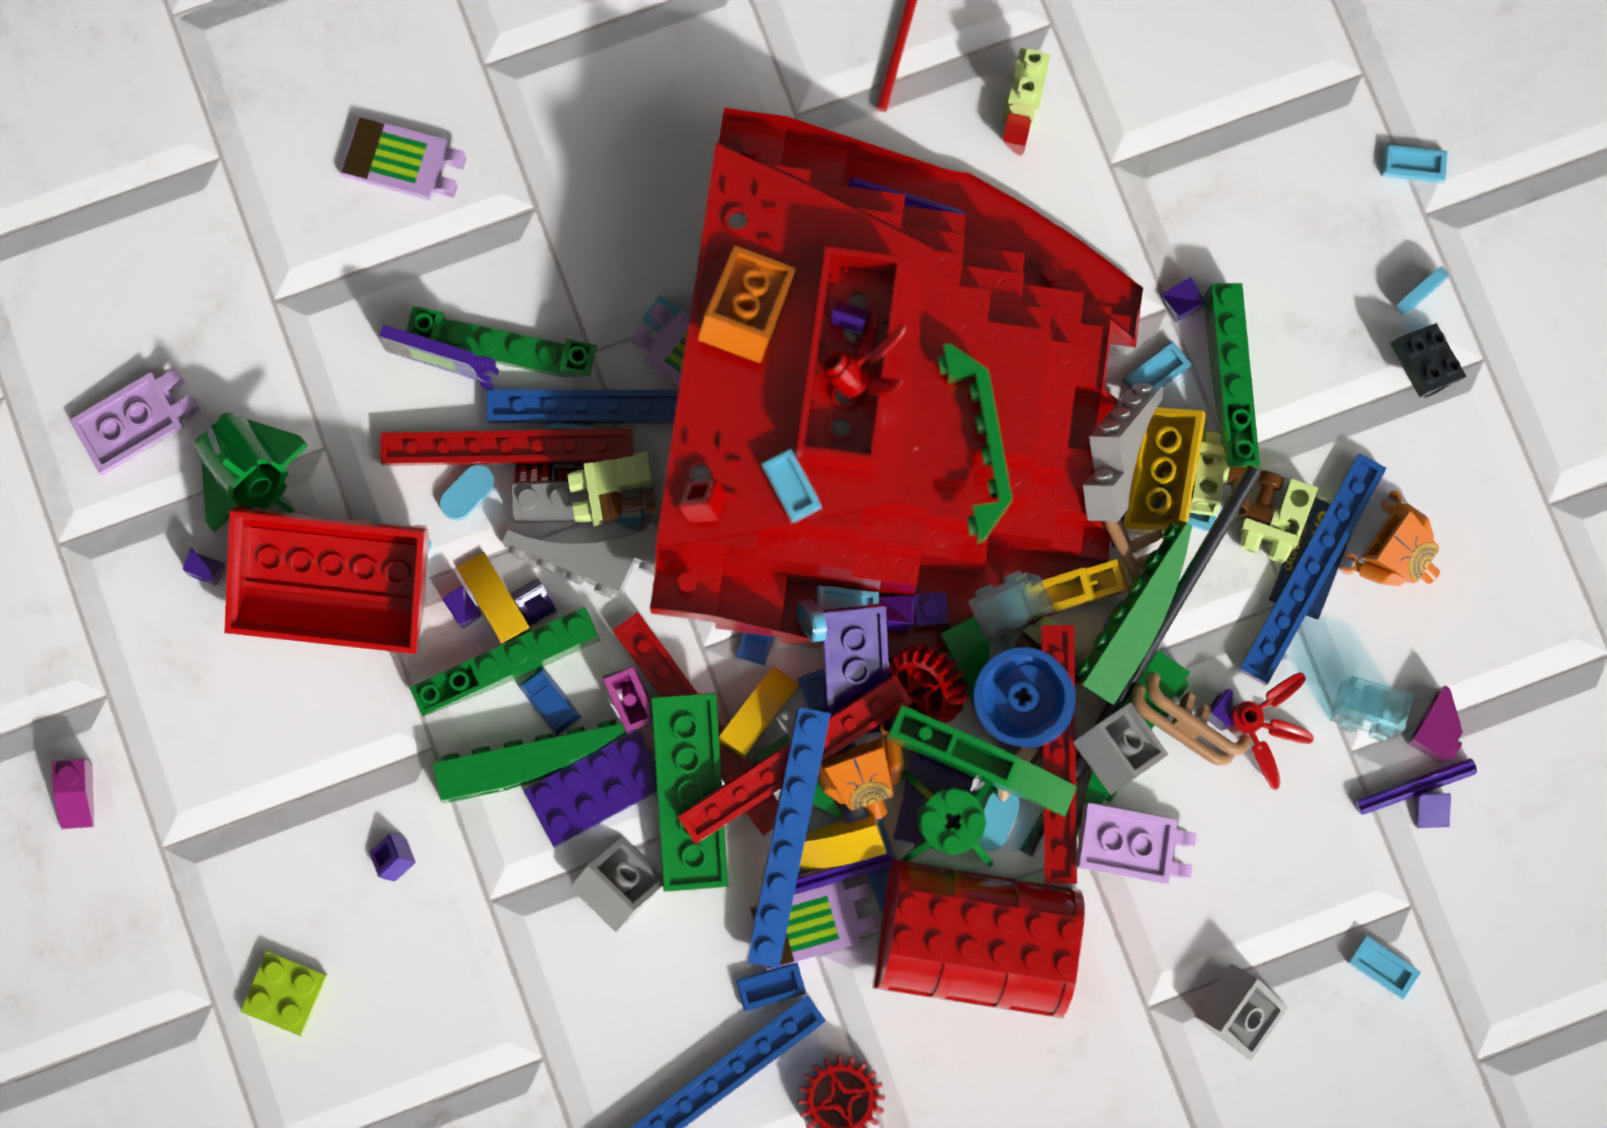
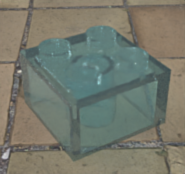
M1021 571L1006 576L1004 578L1005 583L1000 586L993 587V585H988L975 592L976 597L968 601L983 635L988 637L1003 636L1055 611L1040 576L1029 574L1028 572L1022 573Z
M1351 676L1339 686L1330 721L1338 723L1337 727L1339 729L1349 732H1356L1357 729L1369 732L1368 737L1386 742L1387 738L1392 739L1404 732L1414 694Z

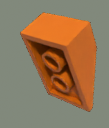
M734 246L706 312L698 340L761 363L796 268Z

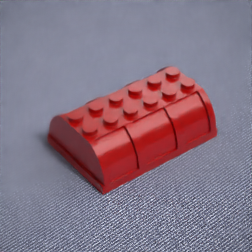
M238 505L236 508L232 507L229 519L224 633L417 654L425 605L429 549L427 526L415 525L414 527L380 524L373 523L371 519L357 518L356 521L317 517L310 516L307 512L293 511L290 514L253 510L250 506Z
M893 859V864L889 867L872 989L1063 1019L1072 1001L1077 982L1085 922L1083 893L1080 889Z

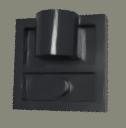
M1437 323L1400 336L1390 342L1393 351L1419 397H1430L1467 377Z

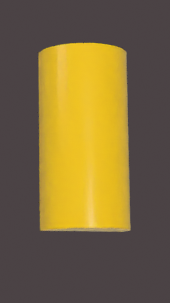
M1156 408L1143 436L1133 472L1129 493L1130 499L1128 500L1129 508L1125 512L1123 523L1127 531L1140 536L1161 529L1162 533H1164L1165 529L1171 523H1175L1176 520L1189 522L1206 413L1203 410ZM1161 484L1165 488L1173 489V492L1169 493L1164 488H1160L1159 485ZM1162 499L1160 509H1156L1157 502Z

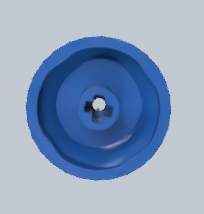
M1014 648L996 655L982 669L975 685L974 704L982 725L997 739L1016 747L1036 748L1054 741L1069 726L1075 712L1076 692L1068 672L1053 657L1037 649ZM1022 694H1028L1030 701L1023 703L1021 701Z

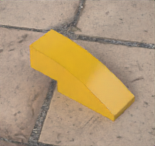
M485 552L456 567L501 644L531 631Z
M1116 559L1090 568L1077 569L1024 586L1032 617L1127 593L1129 584L1122 561Z
M773 666L721 733L719 742L742 759H745L799 687V684Z
M875 815L846 825L844 821H840L807 832L799 871L841 866L886 854L885 843Z

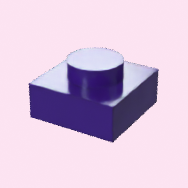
M946 592L914 594L916 628L949 624Z

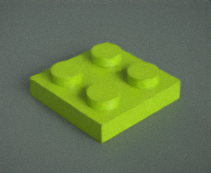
M266 951L240 1012L302 1037L328 976Z

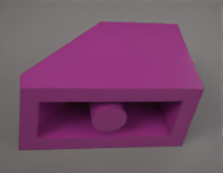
M633 665L602 676L626 732L652 723L650 695L642 677Z
M1444 685L1437 690L1407 743L1440 763L1449 757L1453 759L1462 746L1459 738L1463 730L1449 687Z
M85 759L52 761L53 796L61 829L95 827L92 763Z

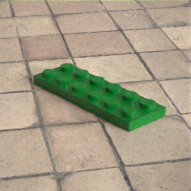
M716 693L650 698L663 891L672 892L728 887L725 826L695 844L677 816L722 786Z

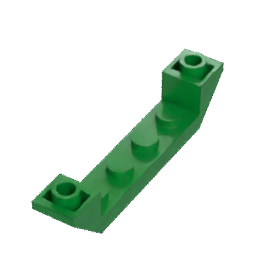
M412 306L406 332L473 352L479 357L493 358L497 364L557 377H590L597 350V345L567 338L565 344L445 319L443 312Z
M949 343L943 345V355H937L940 375L946 374L948 383L974 379V382L969 383L972 402H978L980 414L975 415L977 432L978 434H984L986 446L981 447L984 467L990 466L992 478L987 479L988 493L990 499L996 498V502L973 506L971 510L972 515L967 516L970 536L976 535L977 543H983L1010 506L1012 494L989 370Z

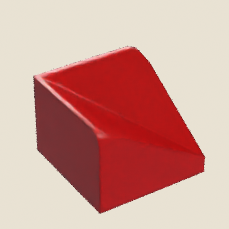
M1008 113L1003 142L1015 154L1022 156L1026 148L1032 120H1030L1031 117Z
M718 479L689 481L679 507L689 522L717 521L726 500V493Z

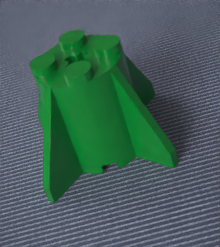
M225 413L218 418L216 423L196 438L194 446L202 462L205 521L213 532H216L230 519V510L238 505L250 506L251 508L258 507L260 510H264L275 503L287 513L291 514L293 511H296L283 496V493L287 488L284 481L288 477L285 467L308 447V444L300 435L241 416H234L233 413Z
M905 769L902 775L923 796L916 811V826L922 838L898 860L909 862L931 846L939 852L951 855L965 853L972 849L988 868H991L994 863L978 844L987 825L984 809L979 802L991 785L982 781L970 793L950 786L939 787L929 791ZM948 813L953 816L956 815V823L946 828L944 825L948 821L945 816Z

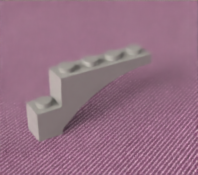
M1149 383L1133 385L1089 436L1094 472L1083 484L1088 520L1119 521L1128 510L1129 493L1138 452L1150 419L1164 398L1162 386H1151Z
M650 523L647 529L625 537L580 544L548 542L507 530L502 542L504 547L508 548L507 553L520 560L529 557L537 561V567L551 573L554 572V569L566 573L565 578L578 585L587 582L595 586V592L611 598L612 594L621 596L635 563L640 564L638 569L654 576L659 526Z

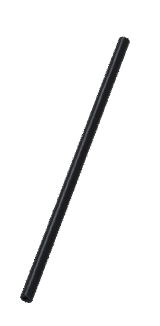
M1250 465L1246 467L1180 578L1165 619L1147 654L1114 705L1105 704L1092 728L1120 710L1125 704L1134 685L1137 684L1262 474L1258 469ZM1079 750L1076 753V785L1089 765ZM1044 809L1019 849L1032 858L1044 840Z

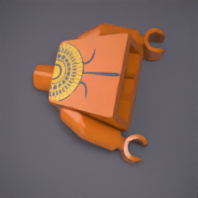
M1391 491L1388 496L1396 504H1389L1386 500H1382L1381 508L1386 513H1391V515L1361 557L1365 562L1363 564L1359 563L1356 555L1347 553L1344 555V558L1352 560L1354 567L1346 568L1343 565H1339V569L1347 575L1353 574L1355 571L1359 572L1360 577L1380 585L1401 586L1404 583H1416L1420 578L1425 583L1431 584L1438 578L1440 570L1431 563L1439 551V546L1434 541L1430 520L1425 514L1409 503L1403 504L1399 492Z
M883 722L880 725V729L883 736L886 738L888 733L885 731V725ZM883 737L833 754L820 764L818 782L822 791L839 804H847L848 808L852 811L865 807L869 817L875 815L876 820L884 817L888 811L883 800L893 796V787L900 782L904 765L902 747L888 740L884 743Z

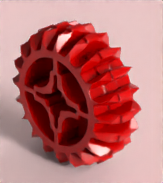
M925 643L917 647L915 645L908 646L904 651L898 652L895 658L889 662V677L896 675L913 703L907 706V708L944 724L950 723L962 711L964 707L962 703L968 696L963 692L968 683L960 680L963 677L964 671H957L955 668L957 661L950 662L947 659L948 652L939 654L937 646H932L929 649Z
M836 1055V1065L831 1066L829 1058L826 1057L823 1059L826 1069L821 1070L815 1063L812 1065V1069L817 1075L813 1078L810 1074H804L803 1078L811 1084L809 1088L803 1085L798 1087L800 1092L807 1093V1099L799 1098L797 1099V1104H807L808 1110H803L799 1113L800 1117H806L809 1114L812 1117V1120L805 1125L806 1128H812L815 1124L820 1126V1128H839L827 1124L819 1117L818 1113L829 1109L837 1110L840 1113L846 1126L842 1128H867L865 1126L867 1121L875 1126L878 1125L879 1121L871 1115L873 1111L876 1113L884 1112V1108L875 1106V1100H885V1095H875L874 1089L882 1087L883 1084L881 1081L871 1084L869 1079L873 1078L876 1072L872 1070L865 1075L862 1071L867 1065L866 1062L862 1061L856 1069L853 1067L855 1057L850 1056L847 1065H842V1056ZM836 1072L853 1074L864 1085L851 1090L846 1089L840 1083ZM827 1075L831 1087L830 1096L826 1100L814 1104L815 1089L822 1078ZM834 1083L837 1084L838 1090H841L842 1094L857 1092V1095L850 1097V1102H846L849 1104L846 1107L848 1116L845 1115L844 1109H841L840 1105L832 1104L825 1107L826 1103L832 1101V1097H836L833 1095L836 1091ZM868 1094L867 1109L862 1118L855 1123L851 1112V1105L857 1098Z

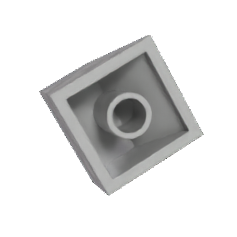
M1132 702L1073 742L1110 795L1169 755L1143 717L1136 711Z
M623 837L592 861L570 886L615 932L630 921L663 887L662 875Z
M1230 964L1209 996L1201 1004L1194 1017L1221 1040L1249 1060H1252L1288 1007L1258 978Z

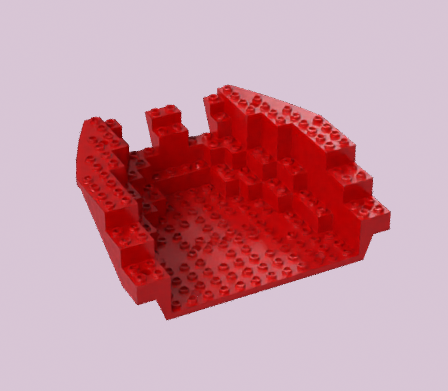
M724 108L719 141L715 144L657 534L655 574L650 601L651 614L715 622L716 629L779 637L780 644L822 649V641L812 642L801 631L796 614L799 600L812 599L814 601V589L817 585L879 592V598L946 592L948 625L969 614H973L977 620L983 618L990 631V635L986 638L1036 623L1044 616L1050 617L1062 612L1058 611L1032 617L1024 586L1077 569L1090 568L1110 561L1112 539L1104 523L1087 519L1083 484L1094 472L1089 436L1119 402L1118 399L1105 390L1110 344L1136 348L1143 287L1087 244L1057 224L971 173L951 171L788 116ZM851 177H856L964 210L966 214L904 206V194L847 187ZM734 214H741L746 218L747 223L744 227L735 229L729 225V218ZM734 246L796 268L761 363L698 340L706 312ZM860 294L867 299L868 303L863 309L868 310L870 314L872 307H875L879 312L878 330L872 348L887 337L903 321L906 323L905 332L887 353L875 362L867 360L861 366L868 372L869 380H874L876 377L902 379L903 383L897 391L886 394L870 393L868 386L863 394L854 397L852 403L842 405L835 397L839 390L825 377L822 363L830 353L836 350L849 353L854 358L855 350L860 340H848L844 334L846 329L832 325L831 316L837 302L849 304L851 296ZM949 343L989 370L1012 494L1010 506L983 543H977L976 535L970 536L967 516L972 515L971 510L973 506L996 502V498L990 499L988 493L987 479L992 478L990 466L984 467L981 447L986 446L984 434H978L975 415L980 414L978 402H972L969 383L974 382V379L948 383L946 374L940 375L937 355H943V345ZM836 421H844L849 425L850 432L844 437H838L831 431L832 424ZM790 448L822 506V509L794 523L790 521L761 466V463ZM702 466L708 469L710 473L708 480L718 479L726 493V500L717 521L689 522L679 507L688 482L694 481L691 478V472L696 467ZM914 609V625L907 633L887 630L888 659L895 658L898 652L904 651L908 646L915 645L917 647L924 643L928 649L932 646H937L938 652L945 651L946 648L937 631L948 625L916 628Z

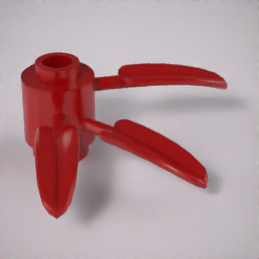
M872 307L863 334L855 350L854 358L849 353L842 352L841 350L833 351L822 363L825 377L846 398L860 396L866 391L868 386L869 392L875 394L897 391L903 383L902 379L876 377L874 380H869L868 372L861 365L867 360L875 362L887 353L905 332V321L872 348L879 324V312L875 307Z
M1301 672L1288 677L1270 689L1265 695L1267 700L1260 705L1252 701H1244L1232 706L1230 715L1231 726L1228 728V731L1236 736L1250 735L1254 743L1252 746L1254 757L1266 781L1273 790H1277L1281 784L1279 771L1266 741L1260 742L1255 732L1262 727L1269 729L1268 733L1271 736L1302 744H1311L1314 741V737L1310 732L1292 723L1279 719H1272L1270 723L1264 722L1263 709L1269 705L1278 707L1304 684L1306 676Z

